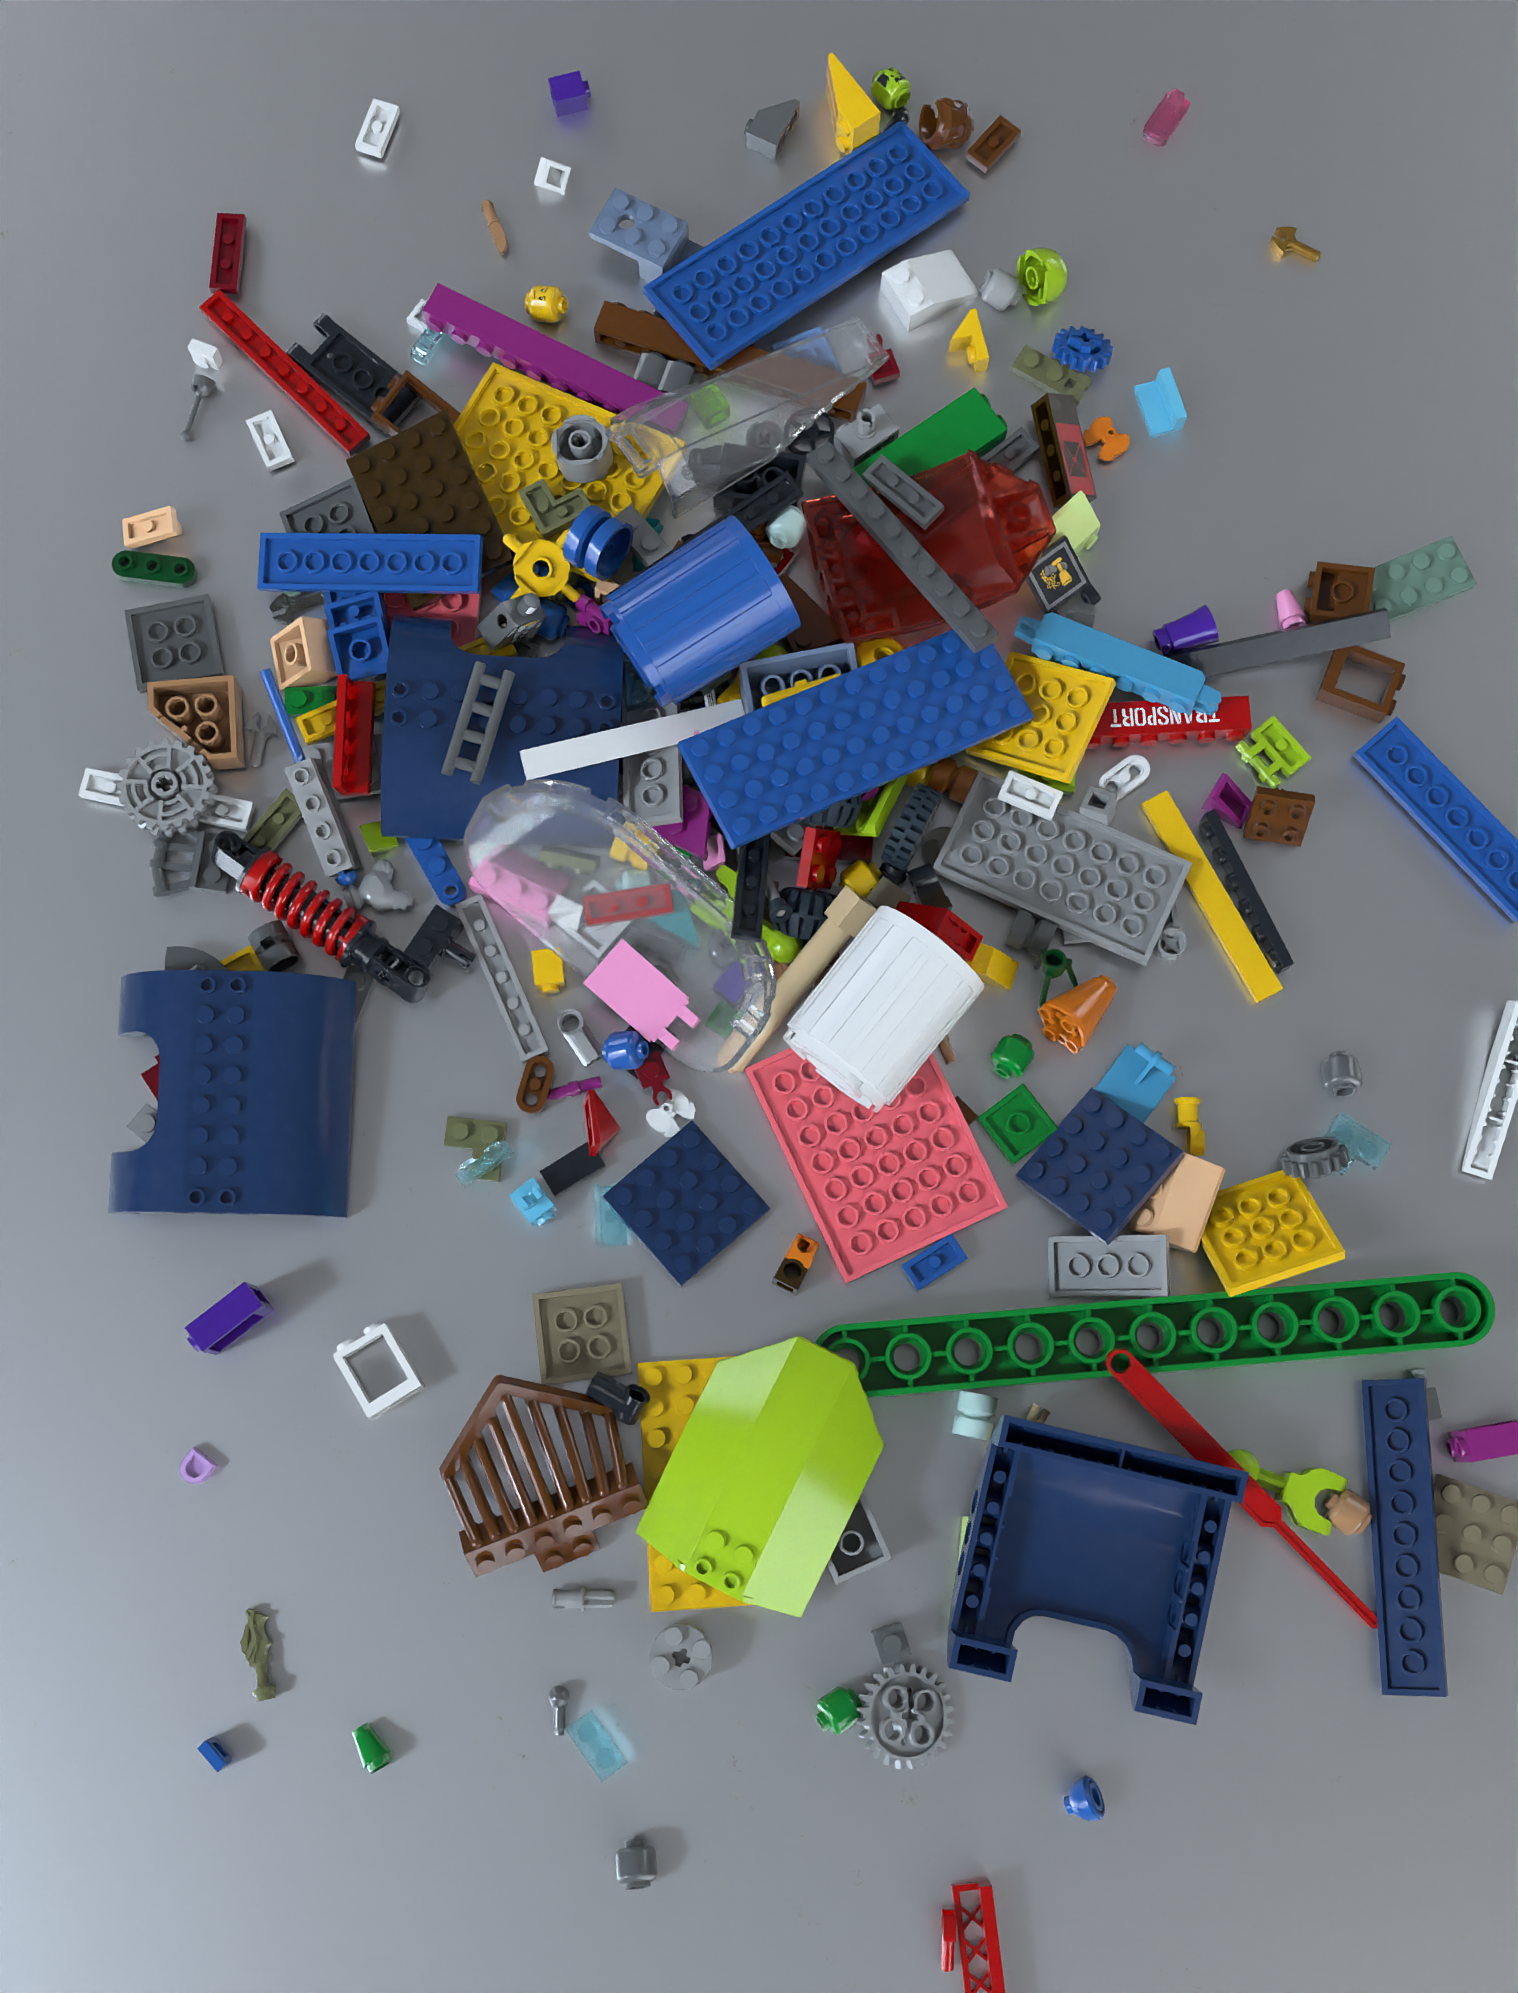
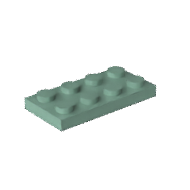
M1452 535L1373 567L1375 568L1369 611L1386 608L1390 623L1473 589L1477 583Z

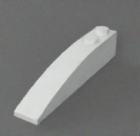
M1507 1000L1480 1088L1461 1170L1490 1180L1493 1178L1518 1098V1001Z

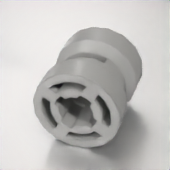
M1168 928L1162 931L1153 949L1156 958L1166 963L1178 959L1186 948L1187 941L1185 935L1175 928Z

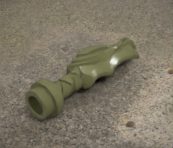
M248 1608L245 1611L248 1624L245 1625L240 1644L242 1647L241 1651L246 1655L245 1659L249 1662V1666H255L257 1686L255 1687L256 1690H253L252 1693L253 1696H256V1702L275 1698L274 1691H277L276 1685L272 1686V1683H269L266 1665L271 1659L268 1654V1648L273 1643L268 1639L264 1629L265 1621L269 1616L257 1612V1609Z

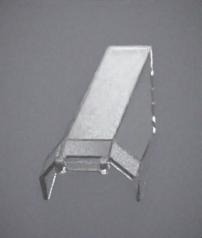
M854 317L702 380L634 404L610 419L611 426L605 434L611 442L617 444L634 466L633 471L638 478H643L658 469L670 496L672 516L674 519H677L769 463L789 446L801 431L810 428L815 419L822 413H827L832 409L836 401L843 395L847 396L859 383H862L888 361L890 356L858 317ZM626 435H632L649 457L648 460L641 458L625 437Z

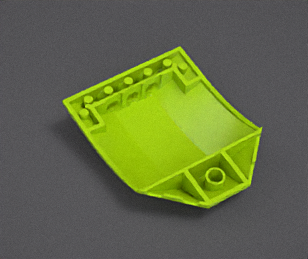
M800 1335L788 1338L780 1343L769 1344L750 1350L733 1358L728 1357L719 1360L678 1440L636 1529V1533L669 1559L678 1569L747 1604L757 1605L801 1618L885 1445L875 1424L874 1414L866 1392L864 1393L855 1363Z

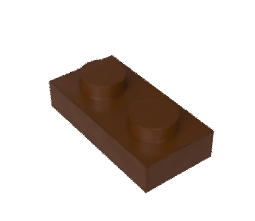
M1000 115L968 149L965 158L984 173H987L1020 138L1021 130Z

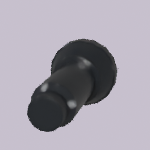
M904 107L896 108L892 113L891 120L879 134L900 120H903L907 125L910 120L908 110Z

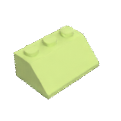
M1081 490L1020 545L1014 568L1022 576L1023 574L1019 567L1063 535L1067 536L1077 557H1079L1078 553L1084 547L1088 550L1096 543L1099 538L1097 534L1101 524Z

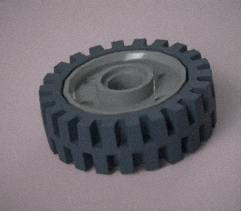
M920 782L917 784L886 842L881 855L882 860L901 870H906L938 810L943 797L942 793Z

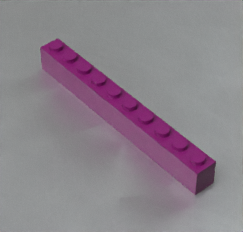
M437 283L423 309L424 323L431 330L437 333L442 331L450 335L459 344H468L486 357L493 356L501 360L510 369L517 368L526 372L528 377L536 381L542 380L555 389L567 392L581 400L676 439L687 418V404L440 283Z

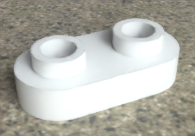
M1140 755L1128 756L1102 775L1097 788L1109 791L1107 785H1114L1116 787L1114 793L1118 794V801L1145 782L1150 773L1149 762ZM1131 768L1137 769L1138 772H1139V775H1137V776L1132 775V774L1129 772V769H1131Z

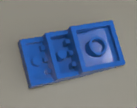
M324 592L327 603L324 605L329 625L327 634L337 676L338 674H347L355 682L386 674L390 626L384 594L379 592Z

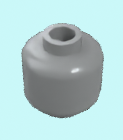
M1000 268L995 269L993 272L988 271L979 286L982 301L1000 311L1005 310L1009 305L1014 307L1021 295V291L1018 290V278Z

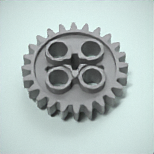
M895 1663L893 1671L891 1667L885 1666L883 1667L884 1677L881 1674L874 1673L873 1678L876 1683L864 1684L869 1691L868 1695L859 1694L858 1696L865 1702L864 1706L857 1707V1711L863 1713V1718L858 1719L855 1723L865 1728L859 1734V1737L869 1738L865 1749L873 1750L876 1748L873 1757L879 1760L884 1757L885 1765L892 1766L895 1762L896 1768L904 1769L905 1764H907L908 1768L916 1769L918 1761L921 1765L926 1766L928 1765L926 1755L938 1758L935 1748H946L945 1743L941 1740L943 1736L952 1737V1734L946 1730V1725L955 1724V1721L947 1718V1713L954 1711L955 1707L946 1706L945 1703L952 1696L951 1694L941 1693L946 1684L944 1682L935 1683L937 1674L930 1672L926 1675V1667L919 1666L916 1669L915 1664L907 1663L904 1668L903 1664ZM894 1689L897 1693V1700L891 1706L888 1701V1695ZM923 1693L926 1703L922 1709H919L917 1700L920 1694ZM903 1712L909 1713L908 1719H902ZM891 1722L893 1733L887 1738L884 1729L887 1723ZM918 1726H920L922 1729V1737L919 1741L916 1742L914 1739V1731Z

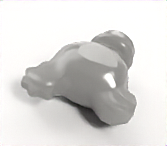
M386 859L376 862L374 870L363 878L360 887L349 885V887L342 889L347 907L357 910L362 908V904H368L376 911H386L392 908L395 910L399 908L406 910L407 907L413 905L412 900L414 896L410 894L409 890L403 892L394 891L391 884L394 868L392 863Z

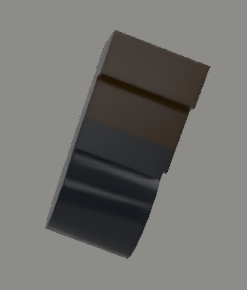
M930 863L907 871V876L918 904L946 908L951 911L952 904L948 896L945 895Z

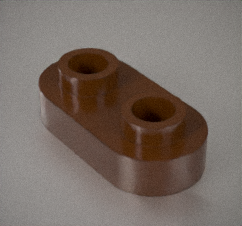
M545 1056L532 1057L525 1065L516 1095V1102L519 1108L526 1114H538L545 1108L555 1076V1068L551 1060ZM540 1067L546 1069V1073L542 1077L535 1075V1071ZM531 1095L537 1097V1102L534 1105L527 1104V1098Z

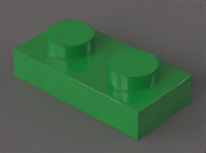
M337 686L285 688V707L290 718H296L337 700Z

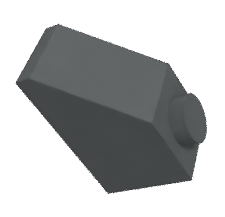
M793 99L758 110L754 119H749L744 130L747 148L776 160L799 118L800 101Z

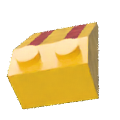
M833 52L828 54L826 89L835 132V142L842 153L846 152L848 155L879 135L881 112Z

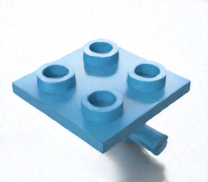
M1143 1042L1136 1049L1127 1044L1095 1090L1144 1123L1176 1078L1171 1073L1176 1066L1161 1057V1052H1154Z

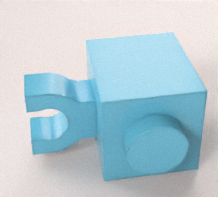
M533 1177L509 1195L532 1226H535L537 1223L539 1226H542L554 1217L552 1212L557 1208Z

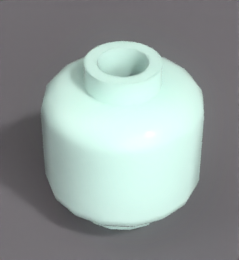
M790 505L768 521L765 533L773 546L780 549L792 548L799 543L806 530L807 522L802 511Z

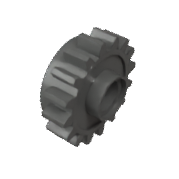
M1314 1137L1295 1142L1288 1146L1287 1153H1283V1157H1281L1285 1175H1292V1178L1302 1176L1303 1179L1326 1177L1331 1175L1332 1171H1342L1341 1167H1347L1350 1162L1348 1149L1345 1147V1144L1339 1145V1141L1332 1137Z

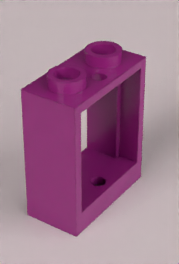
M1518 1419L1447 1432L1449 1439H1446V1448L1449 1456L1453 1457L1454 1462H1476L1518 1454Z

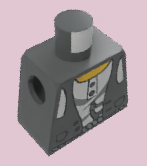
M527 593L500 603L477 628L490 650L493 651L532 638L546 619V614L540 605L539 598L533 593Z

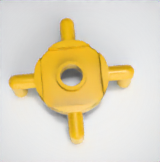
M570 528L566 529L556 542L539 538L523 545L518 541V533L513 531L504 535L503 543L516 553L513 560L515 581L519 588L510 599L527 593H533L537 597H549L561 592L569 600L576 602L580 594H585L582 588L574 589L567 583L570 578L572 564L565 560L563 549ZM538 560H543L549 565L547 576H539L535 572L534 565Z

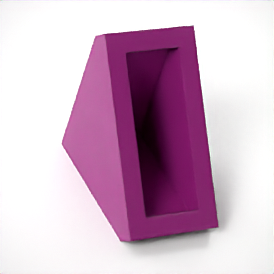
M1222 773L1201 809L1206 812L1215 809L1222 821L1235 828L1242 829L1247 820L1252 802L1227 774Z

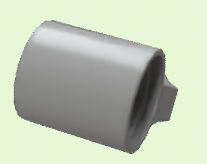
M567 1009L560 1013L557 1019L559 1030L584 1068L600 1060L603 1057L602 1047L582 1015L574 1009ZM569 1017H575L579 1020V1026L576 1030L568 1031L563 1028L564 1021Z

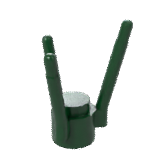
M1043 949L1040 958L1034 965L1035 970L1041 967L1042 972L1045 974L1038 1009L1046 1002L1051 979L1061 976L1065 970L1073 987L1078 985L1072 968V959L1066 958L1064 952L1059 949Z

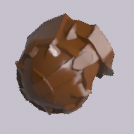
M946 97L938 99L935 102L938 109L937 118H935V112L931 105H923L919 119V136L929 150L959 149L964 145L965 141L969 140L972 131H974V119L967 103Z

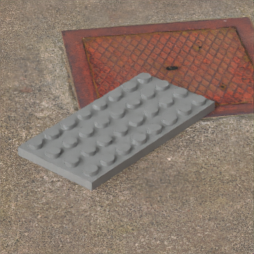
M979 770L934 863L933 869L935 873L1017 910H1025L1034 915L1035 918L1052 922L1064 931L1146 967L1192 863L1059 804L1052 820L1049 821L999 800L998 795L1005 781Z

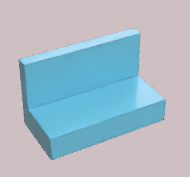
M1170 367L1160 369L1156 380L1134 386V391L1151 437L1183 429L1188 416Z

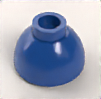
M1085 1775L1079 1778L1071 1787L1069 1795L1064 1797V1805L1070 1816L1076 1814L1081 1819L1087 1821L1102 1820L1105 1813L1104 1800L1097 1783L1091 1777Z

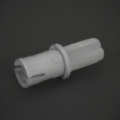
M581 1586L580 1589L573 1590L553 1589L552 1594L553 1609L574 1608L584 1612L585 1608H612L615 1603V1594L612 1589L586 1590L585 1586Z

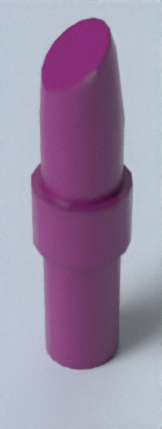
M600 1076L582 1081H572L567 1085L553 1088L549 1093L548 1100L567 1096L573 1097L580 1095L582 1092L602 1087Z

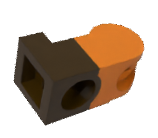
M798 1233L777 1270L772 1284L796 1296L820 1243Z

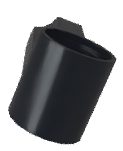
M600 1371L596 1372L585 1393V1396L612 1409L617 1420L626 1425L636 1424L650 1401V1395L643 1387L637 1384L626 1386Z

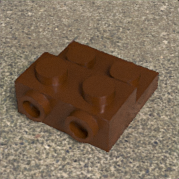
M1317 561L1316 570L1309 573L1307 588L1313 589L1312 597H1306L1304 606L1305 614L1309 615L1308 623H1316L1369 611L1375 568Z

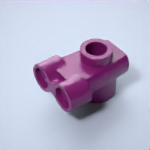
M580 594L579 599L575 602V606L579 610L576 617L577 623L590 628L596 634L603 632L607 635H613L610 630L613 623L610 618L604 619L599 609L600 605L595 603V600L591 597Z

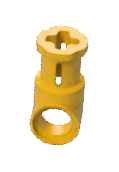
M1175 1098L1174 1103L1178 1109V1122L1175 1123V1129L1187 1130L1188 1154L1204 1156L1205 1132L1202 1130V1124L1198 1121V1104L1201 1103V1098Z

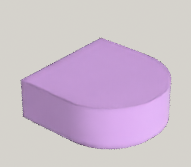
M192 1447L181 1461L180 1474L186 1482L200 1484L205 1482L219 1465L198 1448Z

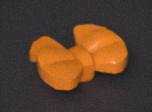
M1102 416L1097 418L1091 424L1089 430H1084L1083 440L1085 446L1093 445L1100 440L1104 443L1098 453V459L1103 461H1113L1126 452L1130 444L1128 435L1117 433L1116 429L1112 427L1110 417Z

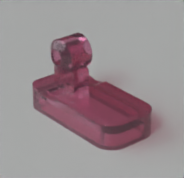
M1174 88L1165 94L1144 126L1142 134L1145 140L1158 147L1167 144L1187 114L1190 102L1185 99L1184 92Z

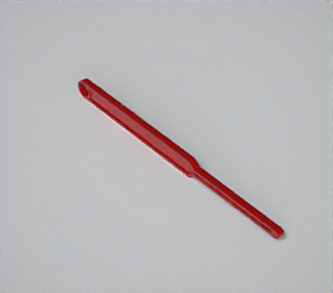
M1115 1348L1108 1353L1106 1367L1110 1373L1195 1460L1245 1471L1128 1350ZM1118 1353H1124L1130 1359L1129 1367L1122 1372L1114 1371L1111 1367V1359ZM1248 1474L1243 1503L1238 1504L1261 1527L1274 1528L1371 1628L1377 1629V1616L1282 1520L1280 1505Z

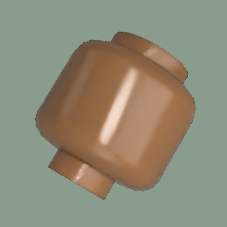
M1345 1489L1344 1492L1339 1493L1333 1491L1324 1503V1506L1327 1508L1325 1518L1331 1521L1333 1526L1345 1535L1361 1534L1372 1519L1370 1504L1350 1489Z

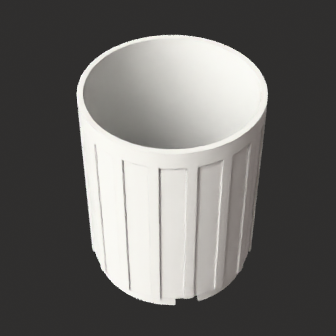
M880 906L788 1022L789 1030L783 1038L797 1055L803 1060L806 1058L816 1067L815 1071L867 1109L873 1104L875 1106L873 1111L878 1113L884 1105L889 1106L982 992L984 985L976 972L937 936L905 914L888 906Z

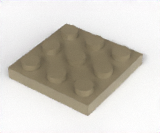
M622 1283L532 1294L541 1384L551 1385L593 1379L598 1371L609 1377L633 1374Z
M1436 1474L1433 1488L1439 1573L1503 1595L1518 1542V1502L1444 1475Z

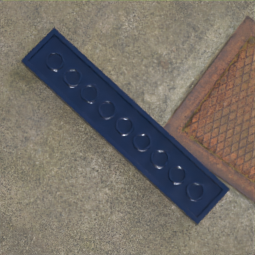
M1426 1379L1362 1380L1382 1695L1447 1697L1448 1686Z

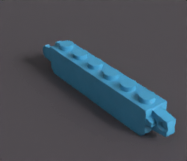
M1056 613L1045 614L1042 621L1021 616L1015 628L1014 635L1031 644V652L1035 653L1038 657L1114 678L1115 686L1125 692L1131 691L1143 696L1147 701L1166 705L1177 713L1191 715L1192 711L1195 710L1210 716L1218 711V704L1222 701L1220 691L1204 685L1206 678L1202 671Z

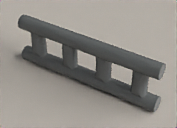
M476 661L441 771L442 774L447 776H453L455 768L472 772L470 782L477 785L482 783L515 673L509 670L503 671L502 678L484 674L487 665ZM480 685L498 690L493 706L476 701ZM472 712L489 717L484 734L467 729ZM463 740L481 745L476 761L459 757Z

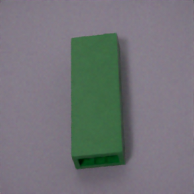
M974 387L853 469L863 479L862 474L883 455L927 492H931L1006 439L1008 430L1007 423L1001 415H996L991 409L988 398L984 394H980ZM866 482L894 515L901 512L899 508Z

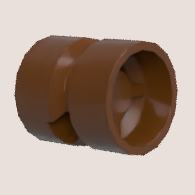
M946 757L937 762L927 786L942 794L947 791L950 799L964 804L979 770L965 764L959 768L954 759Z

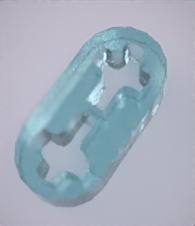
M427 327L413 345L410 353L411 359L422 366L426 365L449 335L442 331L437 333Z

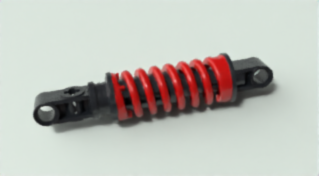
M222 831L217 834L211 856L212 862L238 880L236 891L239 894L246 895L255 903L262 902V907L268 912L274 911L275 917L278 920H287V925L291 929H299L302 937L312 938V942L316 947H325L327 955L336 956L334 959L343 968L354 963L364 974L368 973L378 983L388 987L406 1002L417 1003L423 999L430 981L428 970L407 957L401 950L390 945L389 940L376 935L377 926L375 921L369 920L360 913H357L353 919L355 909L352 907L341 911L342 900L335 898L329 902L330 892L327 889L316 893L318 884L315 880H310L301 887L305 880V874L302 871L296 872L289 879L293 870L291 863L286 862L276 870L277 866L283 861V858L275 853L271 847L267 846L259 851L232 831Z

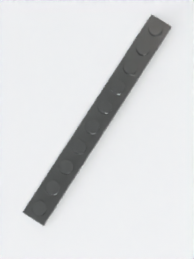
M830 442L806 454L808 465L974 653L979 652L998 640L999 632Z

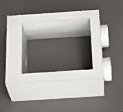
M379 1322L364 1329L365 1335L356 1341L350 1338L337 1346L339 1351L332 1355L367 1417L374 1419L426 1387L391 1326L387 1323L381 1325ZM381 1336H384L407 1375L408 1380L371 1402L346 1358Z

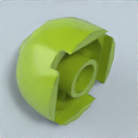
M1045 247L1026 250V254L1020 255L1016 268L1019 285H1023L1027 294H1022L1023 298L1033 306L1043 305L1057 299L1063 293L1068 278V267L1063 258L1056 251Z

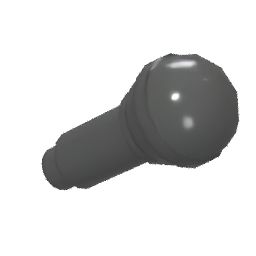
M563 1686L553 1687L548 1695L551 1707H553V1729L556 1736L564 1735V1729L566 1728L565 1707L569 1701L570 1694Z

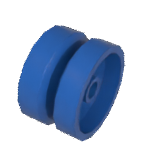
M595 504L588 506L573 522L564 543L563 556L567 562L580 569L585 568L586 573L598 580H607L617 572L629 553L634 533L632 525L618 517L612 518L611 513Z

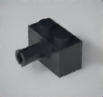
M437 904L403 952L414 962L427 969L432 975L444 957L467 970L470 967L469 961L473 962L476 956L475 953L470 952L455 942L464 929L461 919Z

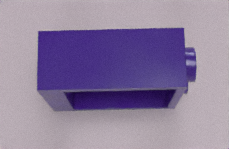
M244 1281L187 1325L185 1329L190 1335L186 1338L197 1352L201 1350L204 1353L217 1355L275 1309L258 1286Z

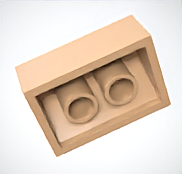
M1184 1152L1185 1156L1133 1216L1129 1230L1136 1235H1169V1247L1196 1253L1226 1169Z

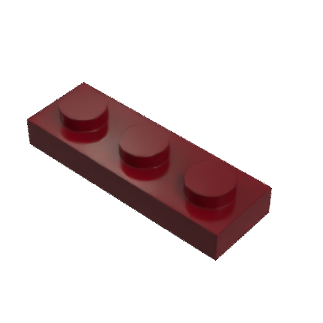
M217 213L209 283L211 293H215L220 289L224 294L239 295L247 222L245 214Z

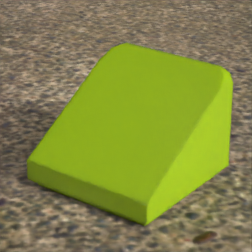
M381 821L359 826L372 856L399 846L396 837H382Z

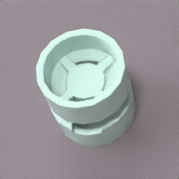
M960 1391L957 1409L961 1414L955 1416L952 1434L990 1441L993 1423L989 1421V1418L995 1416L998 1398Z

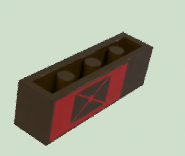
M1046 393L1030 407L1053 507L1057 509L1062 508L1080 490L1085 494L1089 503L1097 498L1074 397L1072 395Z

